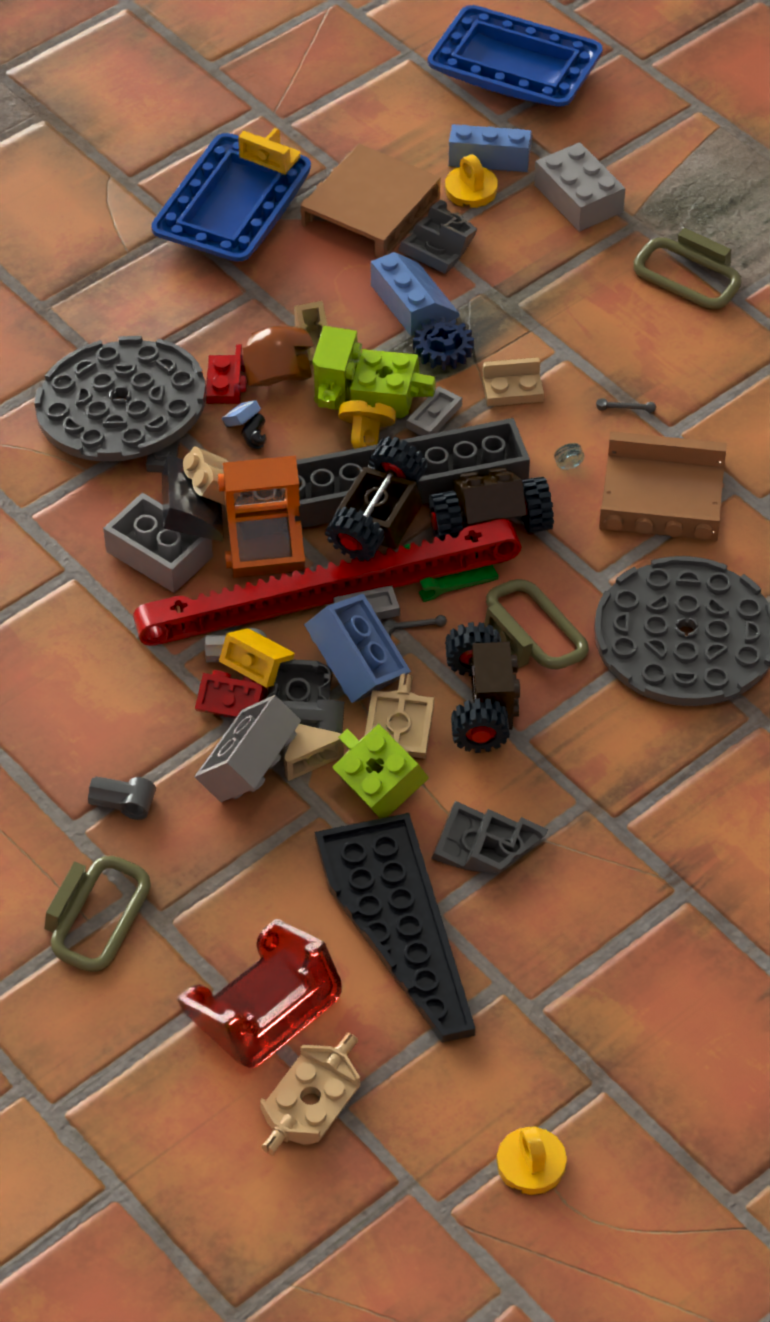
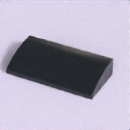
M167 455L162 472L164 529L222 542L224 538L222 505L198 495L193 488L192 479L188 478L184 472L183 459Z

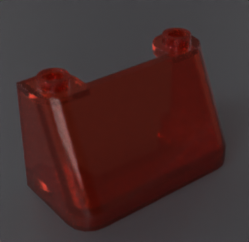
M275 919L266 926L257 938L256 946L261 959L215 996L207 987L194 985L177 997L182 1011L236 1062L248 1068H255L332 1006L339 999L342 992L341 979L325 942L278 919Z

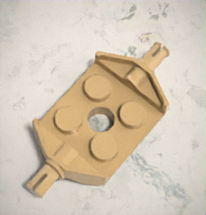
M347 1032L337 1047L334 1048L331 1046L302 1045L301 1055L266 1101L263 1098L260 1100L261 1111L267 1124L272 1128L271 1135L261 1146L266 1153L269 1151V1155H274L283 1141L287 1143L290 1140L307 1145L321 1140L360 1087V1076L348 1058L349 1052L358 1043L355 1035L351 1036V1033ZM307 1094H316L320 1097V1100L316 1104L308 1105L302 1101V1098Z

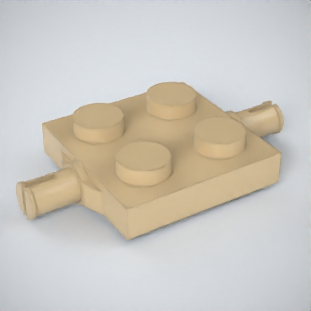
M401 674L398 690L390 692L372 690L365 736L376 725L380 724L411 757L426 759L434 709V697L418 696L410 692L413 676L407 674L405 684V674Z

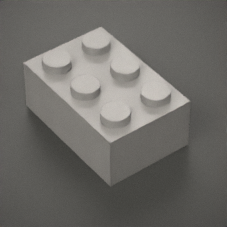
M580 142L535 161L534 186L579 232L624 212L625 187Z
M143 492L103 528L106 552L173 593L181 588L213 557L212 539L164 529L163 504Z
M276 695L242 709L194 777L220 802L233 797L237 799L248 791L255 792L264 783L265 778L263 776L266 771L280 760L281 755L279 752L295 738L297 734L295 729L302 720Z

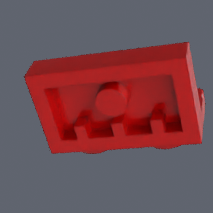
M236 344L235 355H209L206 404L241 403V392H246L247 378L246 375H242V372H246L242 355V344Z
M213 670L212 674L203 673L195 710L236 719L242 709L262 701L263 696L267 695V689L246 676L239 680L231 678V674L227 672Z

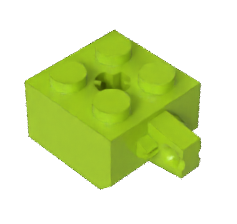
M323 326L312 360V365L314 366V401L318 407L339 410L343 402L351 400L350 388L362 350V343L357 342V330Z
M362 349L350 388L351 401L362 400L368 402L367 406L371 405V407H375V403L388 405L396 410V418L402 419L408 415L413 397H434L436 380L433 376L420 374L418 354Z
M380 724L376 725L360 741L348 729L338 737L349 751L332 768L379 819L392 814L429 779L421 766Z

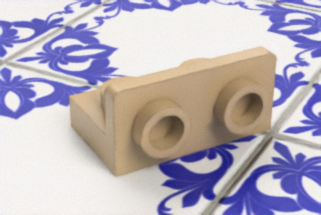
M526 358L484 362L483 387L487 407L544 402V392L540 377V359Z

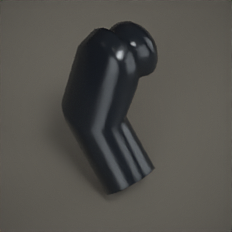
M259 413L250 418L241 432L247 445L253 449L262 448L266 441V435L262 436L260 433V429L265 423V418Z

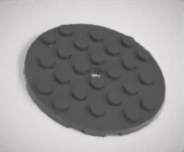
M121 336L119 341L102 344L100 340L85 345L59 360L46 373L45 382L41 388L37 389L34 404L36 417L42 433L49 442L61 451L78 458L93 461H124L160 452L163 448L183 437L201 416L206 403L207 390L202 368L196 359L185 349L162 339H157L156 342L142 340V336Z
M690 556L651 560L650 565L639 569L633 567L616 578V583L608 591L604 592L596 610L594 626L596 646L610 672L624 685L647 698L680 706H703L724 702L751 689L770 669V602L768 603L761 594V588L745 574L739 576L727 570L728 565ZM690 627L694 631L685 636V633L680 631L679 628Z

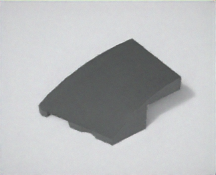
M440 200L430 207L428 216L415 225L413 234L401 241L398 251L446 274L464 254L473 240L477 228L470 222H467L459 213H451L446 209L447 203Z
M455 801L431 859L464 870L499 873L547 834L548 829L522 817L518 822L513 821L490 809L483 814Z

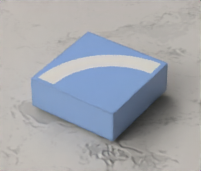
M256 400L242 402L223 416L222 420L229 427L242 425L257 414L261 408Z

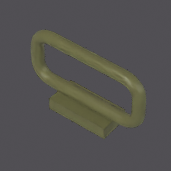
M683 228L678 234V242L665 237L650 240L637 254L633 262L636 274L642 279L708 309H719L726 306L739 291L742 284L740 274L731 267V249L686 228ZM664 248L728 277L730 284L720 297L709 298L647 269L644 264L656 249Z
M515 579L498 585L488 592L486 596L488 608L484 627L486 628L488 625L493 626V630H498L501 642H510L511 654H517L518 668L527 665L530 656L541 666L555 670L578 663L587 656L589 646L585 637L532 582ZM516 591L527 593L575 644L577 649L561 657L548 656L505 610L498 599Z
M103 856L95 860L87 873L86 866L74 861L50 904L45 917L44 929L53 932L51 947L56 957L67 964L89 972L100 971L108 967L116 956L149 894L151 882L147 872L140 866L116 856ZM111 868L135 878L138 886L102 954L97 958L91 959L66 948L64 940L103 870Z

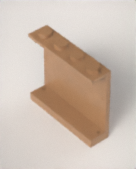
M358 144L351 152L346 154L344 160L337 167L331 170L330 175L317 185L315 191L302 201L300 209L302 226H306L310 221L312 222L315 216L321 217L374 240L375 257H383L390 254L430 210V207L440 199L441 177Z
M610 431L599 529L717 541L727 443Z

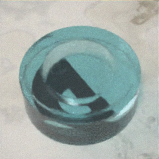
M577 443L563 445L554 453V459L560 469L575 468L585 458L581 446Z

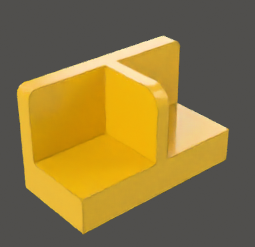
M274 128L266 138L247 131H243L238 136L240 158L282 174H286L301 157L300 151L280 144L279 129Z
M246 628L226 633L219 662L265 687L274 686L280 663L293 660L295 653Z

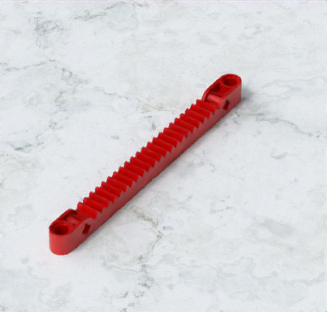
M497 519L468 526L459 533L457 538L446 534L444 541L434 537L432 544L422 540V545L419 547L414 542L410 544V549L400 545L398 552L387 548L386 555L376 551L375 557L369 561L365 559L364 561H359L356 557L355 560L352 559L351 563H347L344 559H341L339 566L329 562L327 569L317 565L316 571L313 572L309 568H305V572L302 575L295 570L292 577H288L285 573L281 575L280 580L270 576L268 583L258 579L256 586L246 582V586L243 589L236 584L231 592L224 587L221 594L211 590L209 597L199 593L197 600H192L186 596H174L145 603L134 611L133 618L140 641L148 646L160 645L334 603L333 598L386 586L397 588L420 582L424 578H438L509 561L518 556L522 546L512 522L507 519ZM177 606H180L181 613H178ZM183 622H184V625H185V628H184V629H182V625H181V623H183Z

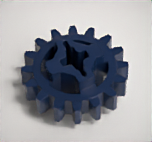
M442 317L438 323L434 319H430L429 326L422 323L421 330H415L413 350H415V354H418V358L421 357V364L431 363V369H434L437 365H440L442 370L446 369V365H451L453 369H456L457 362L466 364V357H472V350L474 349L472 331L466 330V324L464 323L456 325V319H452L450 323L446 322L445 317Z

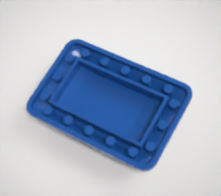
M468 5L459 11L428 56V65L443 74L493 92L560 107L568 105L573 100L600 59L603 47L601 43L593 39L484 7Z
M230 133L219 134L212 140L151 224L152 233L159 238L231 261L247 260L265 240L292 202L311 170V162L307 157L301 155L286 174H282L240 158L238 136Z

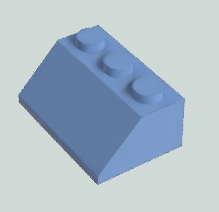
M452 124L449 139V166L460 167V160L463 157L474 154L484 168L528 172L533 133L531 130Z
M396 252L370 261L372 288L410 336L415 335V330H421L422 323L429 326L430 319H434L438 323L442 317H445L446 322L459 318L457 309L418 262Z
M364 594L328 605L304 624L312 641L317 645L326 660L327 666L334 673L342 686L343 692L348 696L351 703L371 696L372 690L380 691L399 680L401 674L407 675L411 672Z

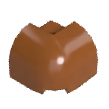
M272 326L251 333L247 346L243 348V360L248 386H271L283 380H306L311 378L312 374L307 350L314 347V344L307 331L298 326Z

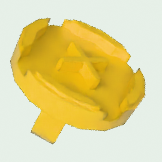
M474 154L463 157L460 160V167L449 172L445 179L446 196L451 202L462 207L463 204L470 205V208L485 206L494 200L498 190L496 176L487 168L482 167L479 159Z
M362 400L347 401L340 405L338 416L341 420L352 424L351 442L353 448L356 449L377 445L379 428L395 424L396 410L382 403H375V407H371V405L367 406L368 402Z
M526 1127L519 1128L504 1138L499 1145L496 1162L498 1173L507 1186L512 1189L514 1187L522 1190L524 1194L534 1195L545 1193L558 1185L565 1173L567 1157L565 1147L557 1136L546 1129Z

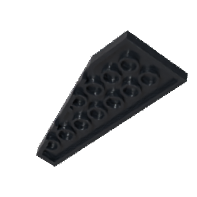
M405 813L315 832V841L331 894L442 1043L475 1036L476 1028L410 814Z

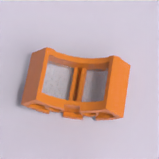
M296 455L223 463V473L218 474L219 492L225 491L230 543V550L225 551L226 569L232 568L233 578L286 573L295 570L305 571L301 521H295V516H299L300 506Z

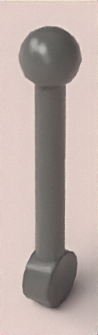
M600 398L596 402L598 410L623 408L646 410L649 413L656 410L654 402L646 404L608 402L604 398Z
M438 615L434 619L400 623L387 620L383 625L390 626L391 633H393L395 629L435 624L442 627L446 624L447 619L443 615Z

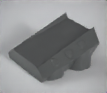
M293 659L280 663L274 686L268 687L266 699L276 695L282 702L329 700L332 670L327 665L312 660Z

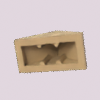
M322 301L294 306L295 326L305 329L311 336L314 347L307 350L309 361L313 360L323 326H327Z
M299 724L295 729L297 734L290 742L284 757L285 777L290 781L344 756V744L338 738L341 733Z

